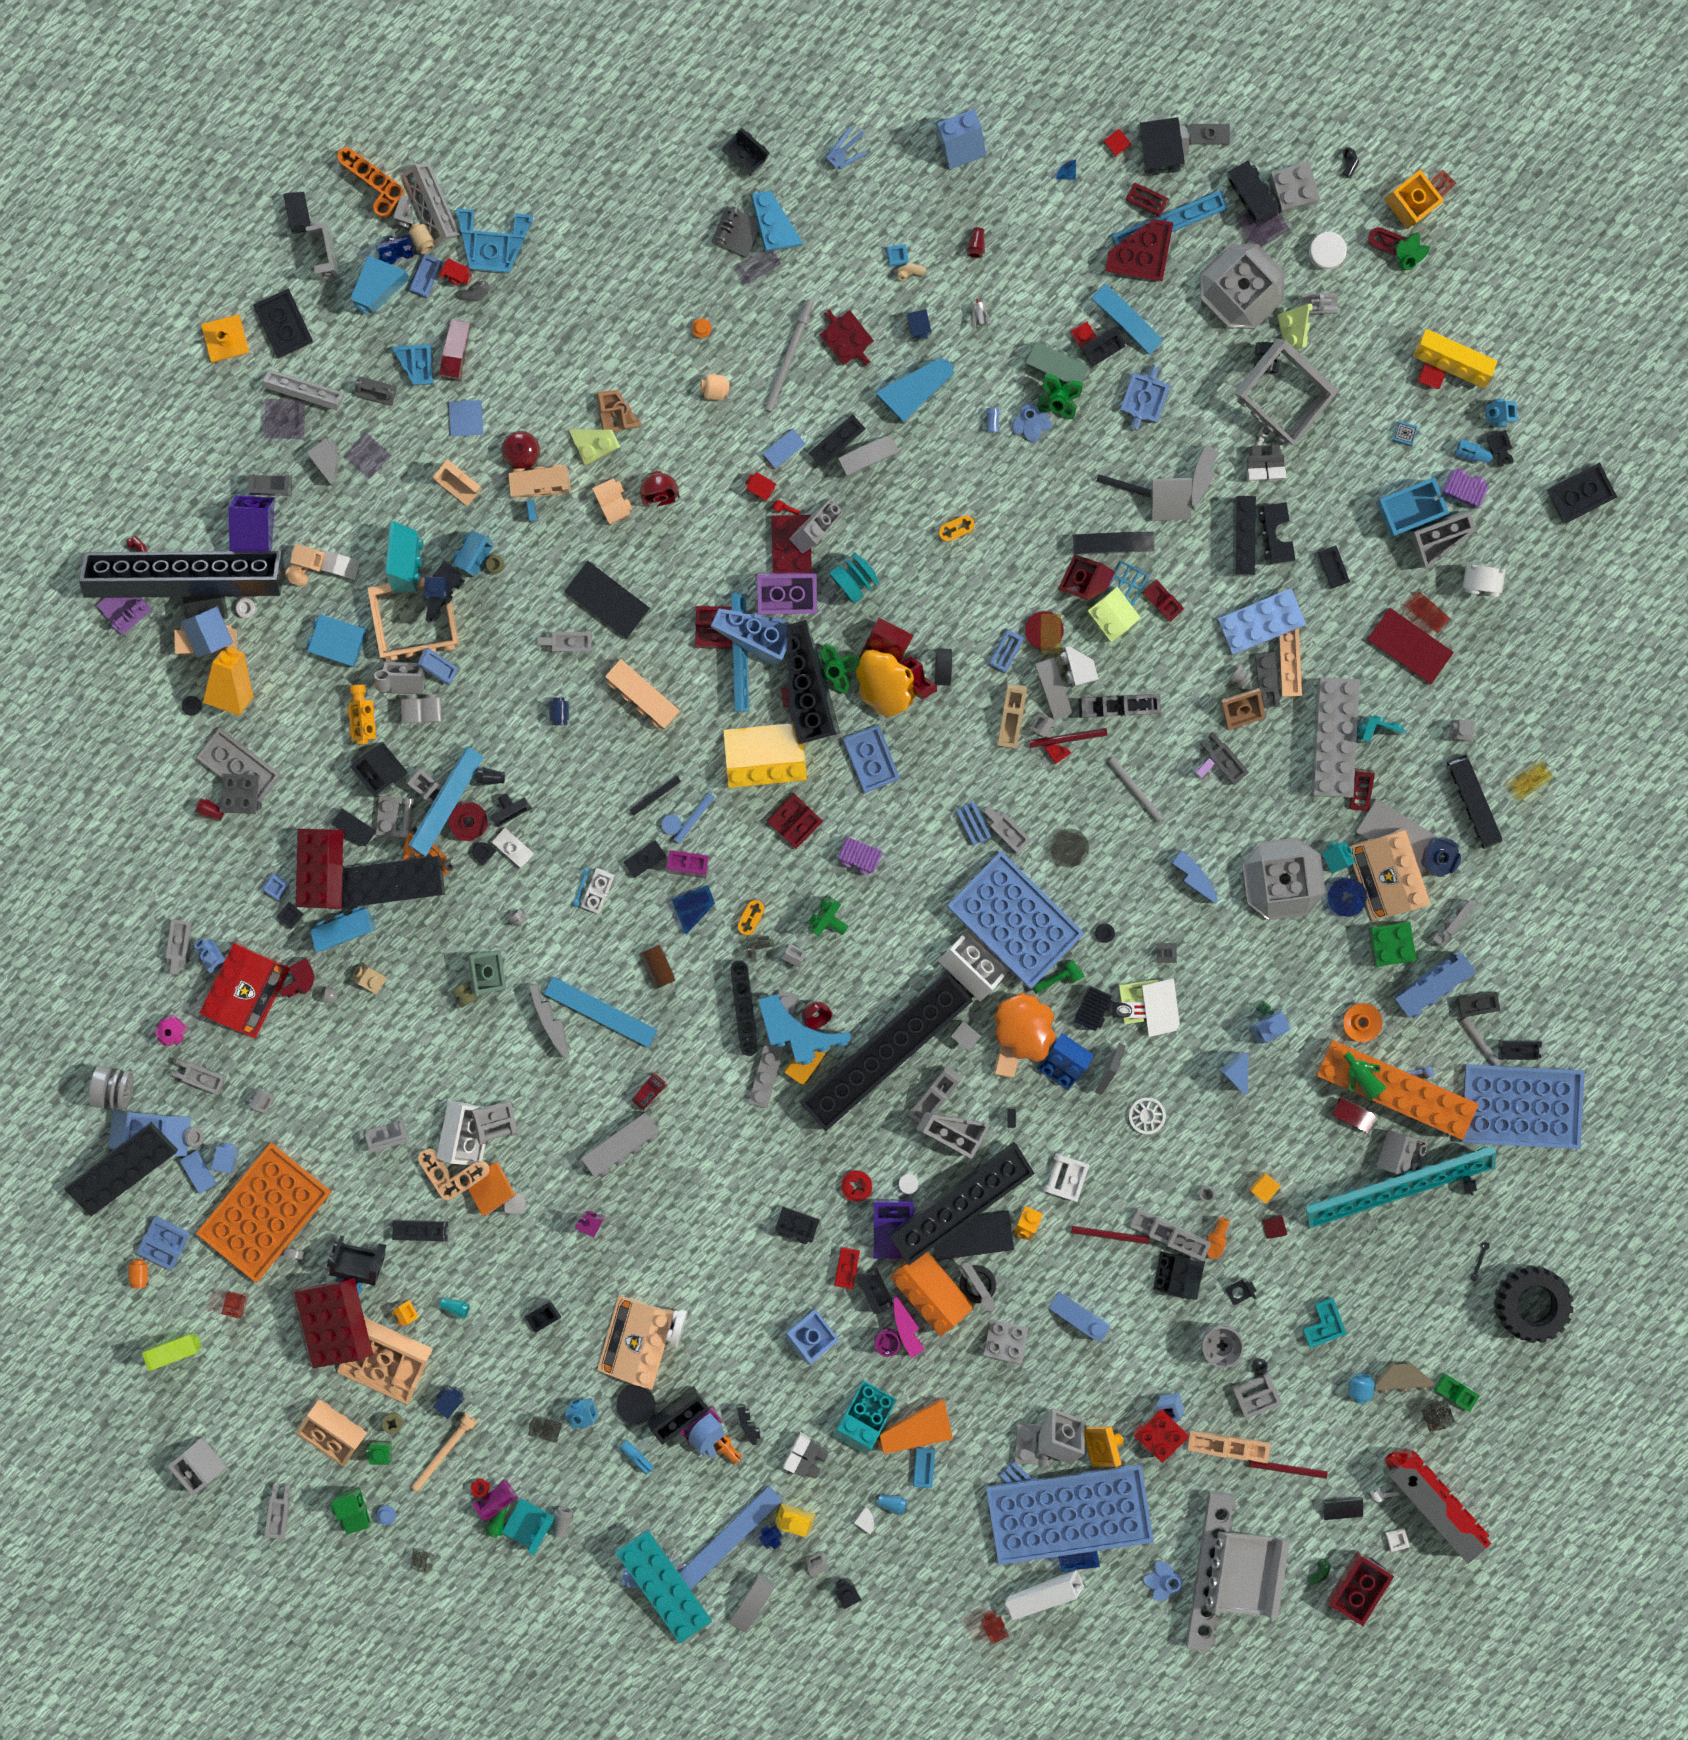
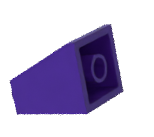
M236 495L228 507L230 551L272 550L275 497Z

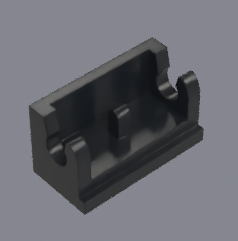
M1115 326L1083 346L1081 351L1091 367H1094L1124 348L1125 341Z
M1499 1040L1498 1059H1541L1539 1048L1542 1047V1041Z
M877 1267L857 1276L874 1314L892 1306L893 1301Z

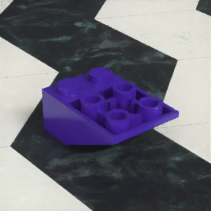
M874 1200L873 1259H903L888 1233L913 1215V1200Z

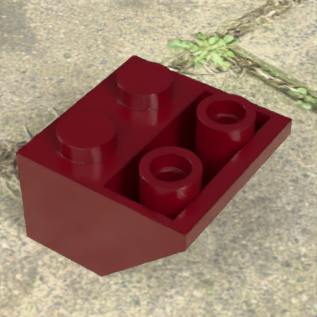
M878 618L859 657H862V654L867 650H876L892 654L897 662L900 663L914 635Z

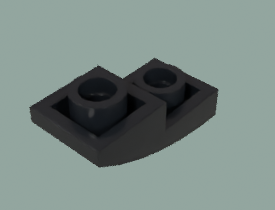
M342 807L331 822L334 827L344 830L346 835L365 847L376 832V829Z
M745 1404L737 1405V1411L742 1429L751 1444L757 1445V1439H761L760 1428L755 1426V1422L747 1423V1421L751 1420L750 1409H746Z

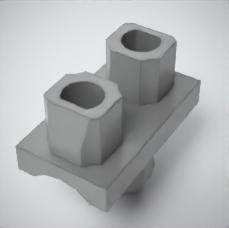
M1302 293V306L1306 304H1312L1313 306L1312 310H1309V314L1338 313V293Z

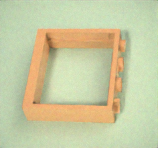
M421 578L417 589L424 588L425 578ZM390 584L368 588L380 658H386V662L398 660L397 656L405 655V658L416 657L417 652H423L425 648H429L436 653V649L444 648V651L456 649V645H460L451 601L446 606L452 640L387 651L377 596L392 594L393 591Z

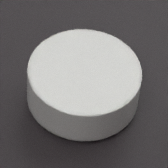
M243 598L236 603L235 610L240 617L250 618L254 615L256 606L252 600Z
M905 1174L899 1180V1187L906 1194L914 1193L918 1188V1179L913 1174Z

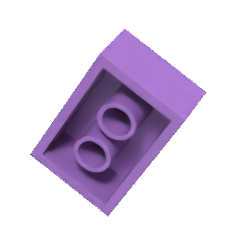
M817 572L757 574L758 614L817 613Z

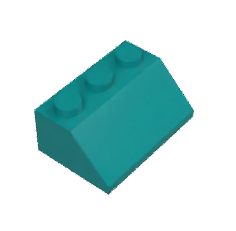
M390 521L386 577L393 593H416L417 585H420L421 581L418 571L422 567L420 550L424 549L423 539H420L418 531L395 521Z

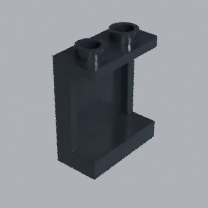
M1179 117L1140 122L1138 131L1141 137L1145 166L1144 173L1149 172V175H1158L1163 170H1169V173L1181 171L1180 168L1184 167L1185 160Z
M340 1235L338 1242L335 1241L332 1248V1253L334 1254L333 1256L329 1255L327 1267H330L329 1275L343 1279L355 1278L356 1282L375 1286L385 1259L387 1245L379 1243L377 1250L374 1251L345 1244L344 1236Z

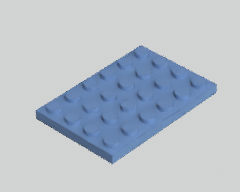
M1002 851L946 906L1029 989H1032L1085 934Z
M1465 1064L1463 1097L1479 1105L1461 1142L1581 1149L1585 1071Z

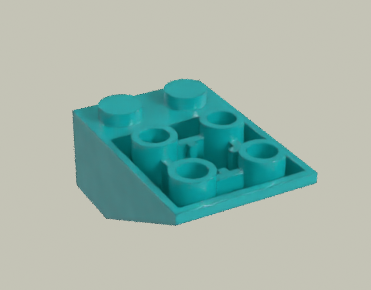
M863 1380L832 1436L867 1455L872 1450L897 1399Z

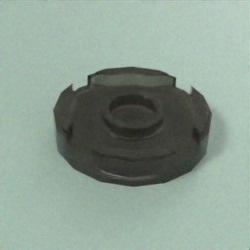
M1068 828L1061 830L1051 840V855L1055 862L1061 866H1078L1088 856V840L1083 833L1076 829Z

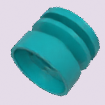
M856 552L851 554L856 563L853 564L848 558L845 559L848 566L847 570L838 565L829 572L837 586L842 587L845 591L844 594L854 605L864 598V594L861 591L862 587H865L869 592L873 590L868 583L869 581L876 587L880 585L873 568Z

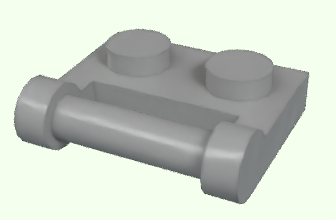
M379 796L376 835L407 838L410 833L412 805H414L415 799ZM399 804H404L402 831H397Z
M509 1100L472 1111L479 1145L486 1144V1141L509 1134L513 1136L518 1133L512 1105ZM508 1123V1127L484 1133L485 1129Z
M1268 1371L1262 1376L1240 1385L1235 1384L1232 1386L1245 1419L1282 1405ZM1265 1382L1268 1386L1246 1397H1243L1241 1392Z
M1017 1423L1015 1463L1050 1466L1048 1455L1041 1453V1458H1035L1036 1433L1041 1431L1043 1425Z

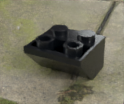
M384 742L364 754L350 766L374 797L382 795L408 773Z
M1161 1251L1153 1289L1182 1299L1197 1300L1205 1261Z

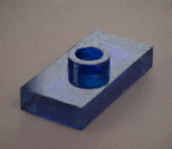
M1098 1551L1058 1556L1061 1572L1100 1567Z

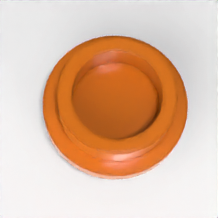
M700 318L694 321L692 332L696 337L706 338L711 333L712 327L708 320Z

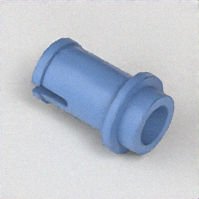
M987 408V412H985L987 414L986 432H999V415H1001V412H999V408Z

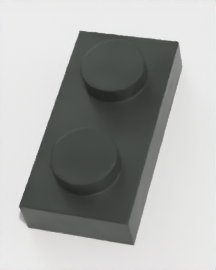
M1496 991L1457 998L1461 1018L1501 1011Z

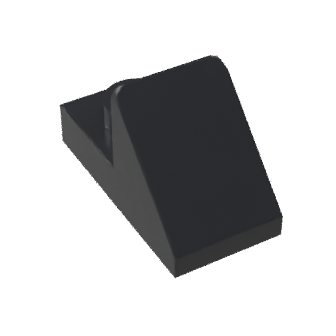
M548 1300L542 1306L527 1314L525 1318L536 1333L560 1319L561 1315L552 1301Z

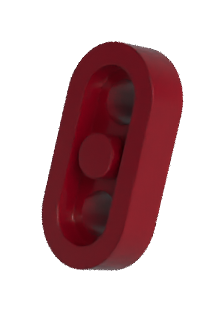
M1381 227L1374 228L1368 235V242L1372 247L1393 256H1397L1396 249L1392 246L1393 243H1399L1400 240L1406 242L1405 238ZM1375 235H1379L1381 237L1380 242L1375 241Z

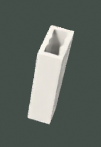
M1077 1568L1009 1596L1005 1602L1006 1612L1008 1615H1011L1012 1620L1077 1599L1084 1587Z

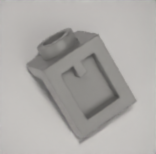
M401 195L393 218L398 222L397 225L408 229L409 226L416 223L406 218V215L409 216L411 214L412 204H410L411 201L408 197Z

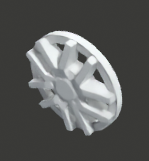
M1149 1097L1141 1098L1133 1103L1130 1108V1123L1136 1131L1142 1134H1153L1159 1131L1165 1123V1109L1156 1099ZM1142 1101H1149L1147 1107L1142 1104ZM1152 1101L1156 1103L1153 1110L1149 1108ZM1138 1103L1143 1108L1141 1111L1135 1108ZM1158 1106L1161 1108L1162 1113L1155 1112ZM1133 1109L1137 1113H1139V1115L1132 1117ZM1155 1115H1162V1121L1156 1120ZM1136 1118H1140L1141 1121L1137 1124H1134L1133 1120ZM1153 1122L1160 1123V1125L1154 1129ZM1144 1123V1130L1137 1128V1126ZM1151 1123L1152 1130L1147 1131L1146 1124Z

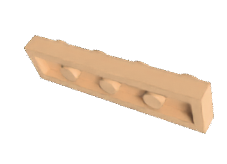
M1298 628L1279 636L1281 697L1302 696Z

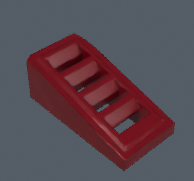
M1355 768L1354 795L1350 798L1349 809L1369 811L1375 777L1373 770ZM1359 776H1366L1368 780L1359 779ZM1365 784L1367 788L1357 787V785ZM1356 792H1364L1366 796L1356 795ZM1355 799L1365 800V804L1355 803Z

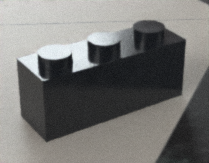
M1246 161L1228 171L1227 179L1258 227L1278 216L1279 203L1275 197L1270 196L1268 192L1269 187L1266 182L1261 181L1258 177L1259 172L1256 166Z
M693 1386L650 1418L647 1423L651 1432L663 1445L707 1412L709 1407L702 1395Z

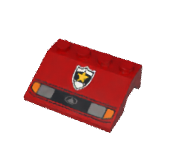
M239 942L233 943L199 1014L256 1038L276 999L278 990L281 988L290 970L289 967L263 956Z

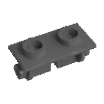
M359 376V380L355 383V396L393 406L397 386Z

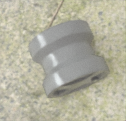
M1239 665L1230 676L1229 681L1235 682L1242 689L1253 673L1245 671L1243 666Z

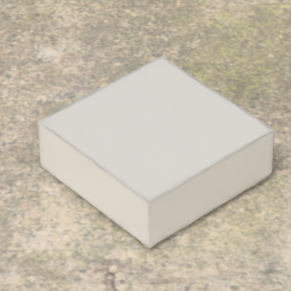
M1404 1527L1385 1532L1390 1552L1410 1547Z

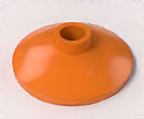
M1358 1003L1351 1006L1343 1018V1027L1346 1034L1358 1042L1373 1040L1382 1029L1383 1022L1380 1012L1377 1008L1367 1003ZM1361 1018L1365 1020V1024L1363 1026H1360L1358 1024V1021Z

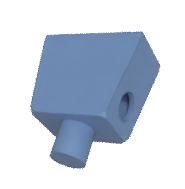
M1282 1009L1249 1026L1258 1044H1263L1291 1030V1025Z

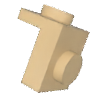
M362 962L354 970L352 979L358 985L377 994L387 977Z

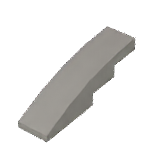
M539 984L530 985L534 1005L542 1025L564 1059L569 1058L570 1054L562 1019L554 1020L551 1002H542Z
M1140 1208L1136 1209L1129 1224L1131 1228L1148 1234L1149 1237L1167 1244L1168 1247L1202 1261L1211 1245V1242Z

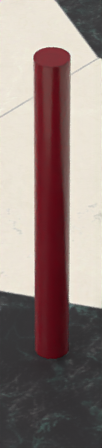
M1107 728L1030 740L1029 744L1030 748L1108 736Z
M1072 1226L1071 1228L1072 1234L1149 1244L1148 1236Z
M1252 1460L1249 1462V1467L1323 1479H1327L1328 1471L1270 1462L1262 1463Z

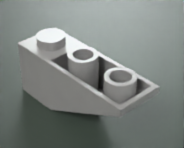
M830 498L798 528L790 540L803 554L822 539L844 512Z

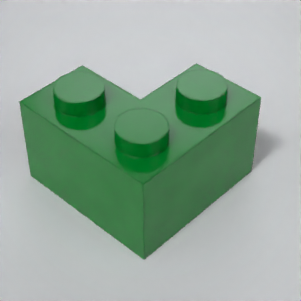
M360 1487L339 1493L332 1500L330 1505L333 1516L336 1515L341 1529L345 1530L346 1535L371 1526Z

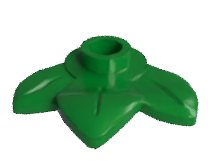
M1418 232L1411 234L1406 239V242L1400 240L1396 247L1398 266L1402 270H1412L1429 252V246L1420 245V234Z

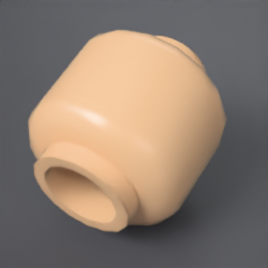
M708 374L705 380H701L700 391L703 392L706 399L722 401L724 397L728 396L729 381H726L725 376Z

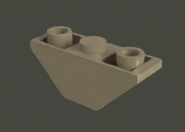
M1410 1361L1389 1363L1374 1381V1390L1378 1391V1393H1388L1390 1389H1397L1398 1392L1409 1391V1388L1428 1390V1387L1434 1386V1382Z

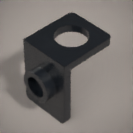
M1245 1278L1225 1289L1233 1305H1237L1250 1297L1256 1299L1254 1293L1257 1290L1252 1281L1248 1282ZM1235 1287L1243 1289L1244 1294L1241 1298L1233 1296L1232 1291Z

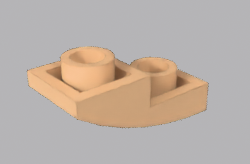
M1000 1045L999 1054L996 1057L994 1075L1013 1079L1018 1058L1013 1055L1011 1048Z

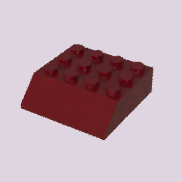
M355 1278L291 1290L308 1363L311 1368L359 1361L373 1355Z

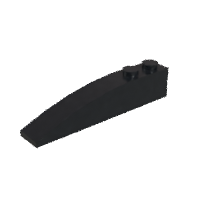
M807 620L787 625L789 709L798 743L803 744L840 734L825 674Z

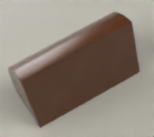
M661 945L639 954L655 989L676 981Z

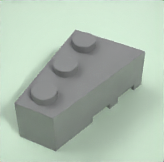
M1462 511L1410 530L1409 533L1421 568L1428 569L1431 564L1440 557L1442 558L1450 549L1461 543L1475 532L1476 529L1471 513L1469 511Z
M925 1112L916 1130L973 1159L991 1124Z

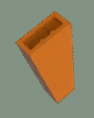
M944 1398L938 1399L882 1430L880 1437L877 1438L878 1448L883 1449V1453L887 1454L953 1439Z

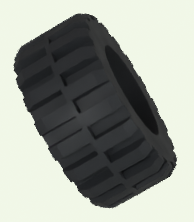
M1527 1265L1526 1268L1518 1267L1515 1272L1510 1271L1506 1274L1507 1278L1505 1281L1502 1279L1499 1283L1501 1285L1500 1289H1496L1495 1295L1497 1300H1494V1307L1497 1308L1495 1313L1497 1318L1500 1319L1501 1325L1518 1339L1526 1340L1529 1343H1535L1536 1341L1543 1343L1548 1338L1551 1340L1556 1338L1558 1332L1563 1333L1565 1330L1564 1325L1570 1323L1571 1318H1569V1315L1574 1310V1307L1571 1306V1303L1574 1302L1573 1296L1570 1295V1288L1564 1283V1280L1544 1267H1535L1533 1265ZM1532 1286L1544 1288L1551 1298L1548 1313L1536 1322L1523 1320L1517 1312V1301L1520 1294Z

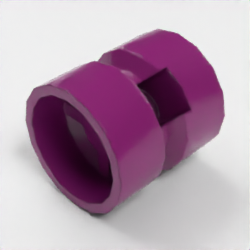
M883 1328L875 1335V1349L880 1355L891 1357L898 1352L900 1339L895 1330Z

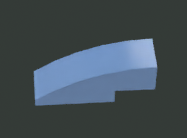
M1180 850L1171 864L1187 874L1182 881L1216 904L1218 898L1209 879L1194 860Z

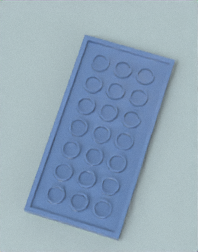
M1142 1464L986 1486L998 1565L1154 1543Z

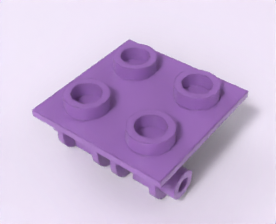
M105 597L97 604L98 608L109 619L113 628L118 630L121 635L152 610L142 597Z

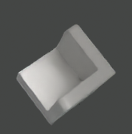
M963 1020L950 1035L967 1050H971L981 1037L978 1032Z

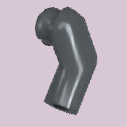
M480 281L473 291L463 290L462 300H482L489 292V284L486 281Z

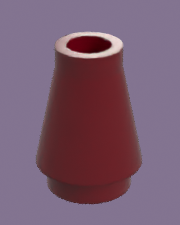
M973 228L966 247L967 255L971 258H982L985 253V230L983 228Z
M200 798L195 813L199 814L198 816L219 821L222 820L224 813L219 812L220 807L207 798L205 800Z

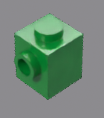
M372 1441L369 1447H366V1459H369V1465L390 1464L392 1461V1441Z

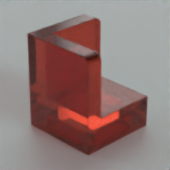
M228 1291L221 1314L241 1319L245 1313L249 1294L245 1293L242 1295Z

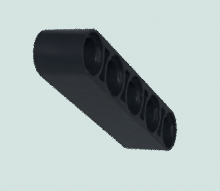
M1463 754L1446 762L1447 766H1450L1451 776L1454 783L1459 787V795L1462 802H1465L1467 806V814L1470 820H1473L1475 833L1481 839V847L1487 849L1503 841L1468 756Z
M737 960L731 965L730 971L740 1049L744 1055L752 1056L758 1050V1039L749 968L746 962ZM738 963L745 967V972L741 975L736 974L734 971V966ZM739 983L746 984L748 988L746 993L740 994L737 992L736 987ZM741 1003L749 1004L750 1011L748 1013L740 1012L739 1005ZM744 1022L751 1023L752 1031L749 1033L743 1032L741 1025ZM748 1041L755 1045V1049L752 1052H747L744 1049V1044Z

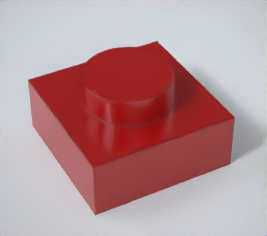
M1088 321L1070 332L1080 349L1097 338Z

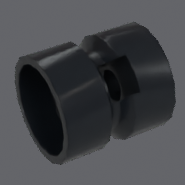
M1256 342L1255 355L1257 358L1254 359L1253 368L1273 345V342ZM1277 357L1264 373H1278L1279 361Z

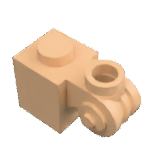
M295 544L291 552V567L285 573L286 578L294 585L305 586L308 582V576L305 574V571L311 569L319 572L325 553Z

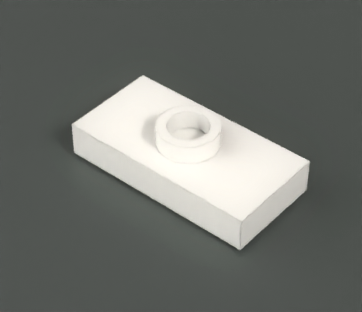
M506 828L492 841L520 868L534 855L528 847Z

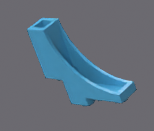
M778 994L759 999L770 1044H775L777 1048L787 1045V1041L790 1040L796 1063L801 1062V1065L812 1063V1059L816 1057L814 1050L817 1049L818 1052L829 1050L830 1045L836 1044L837 1047L848 1045V1041L851 1040L849 1031L843 1033H824L802 1025L788 1013Z

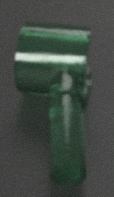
M1264 1000L1256 1008L1264 1016L1267 1013L1270 1015L1274 1014L1271 1006Z

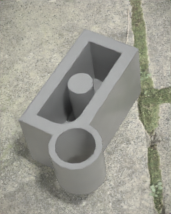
M384 662L383 670H379L374 674L375 688L379 692H386L388 690L391 693L423 694L425 671L417 666V663Z

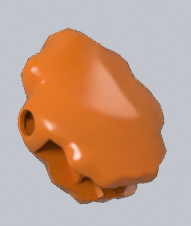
M1019 993L999 1004L998 1011L994 1016V1020L997 1023L995 1037L998 1043L1011 1048L1013 1055L1018 1059H1029L1036 1062L1043 1061L1048 1056L1050 1046L1056 1038L1055 1032L1051 1028L1054 1014L1050 1007L1039 1003L1036 996Z

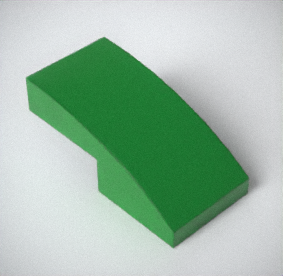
M1443 1373L1434 1387V1390L1468 1412L1472 1410L1480 1395L1446 1373Z

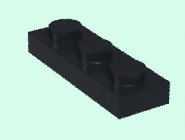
M852 414L809 452V455L822 468L864 432L866 428Z

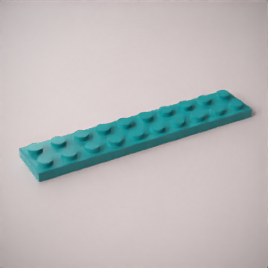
M1493 1146L1489 1148L1481 1147L1476 1152L1470 1154L1463 1153L1458 1158L1452 1160L1445 1159L1439 1164L1433 1166L1426 1165L1421 1170L1415 1172H1405L1400 1177H1389L1381 1183H1371L1360 1190L1353 1189L1341 1196H1331L1323 1202H1313L1306 1207L1309 1229L1440 1187L1468 1176L1495 1169L1496 1151Z

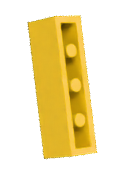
M1425 329L1413 357L1483 389H1485L1492 378L1497 364V360L1429 329Z

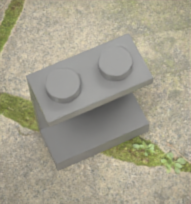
M311 223L310 226L306 227V231L312 238L324 236L329 263L314 266L315 274L320 280L340 277L331 230L325 223Z

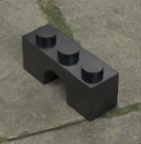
M1287 502L1262 506L1261 511H1259V521L1264 523L1262 540L1267 543L1268 550H1265L1266 562L1269 561L1270 565L1294 562L1296 559L1293 541L1283 542L1276 536L1277 526L1290 522Z

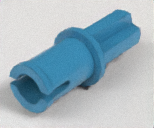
M629 1440L619 1448L631 1460L630 1463H634L644 1474L647 1475L653 1470L654 1466L642 1455L643 1452H639Z

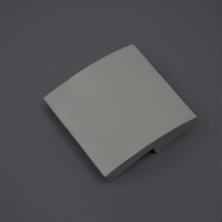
M1191 478L1152 479V521L1191 519Z

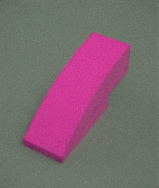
M896 1294L893 1296L896 1325L904 1347L910 1357L913 1358L924 1350V1346L914 1333L919 1330V1325Z

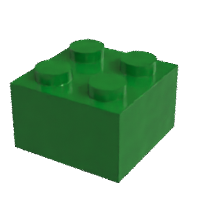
M1406 921L1368 928L1374 966L1381 967L1417 961L1411 922Z

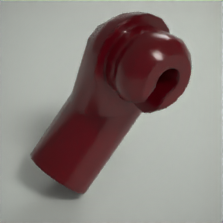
M137 536L126 539L128 548L136 547L137 552H148L146 545Z

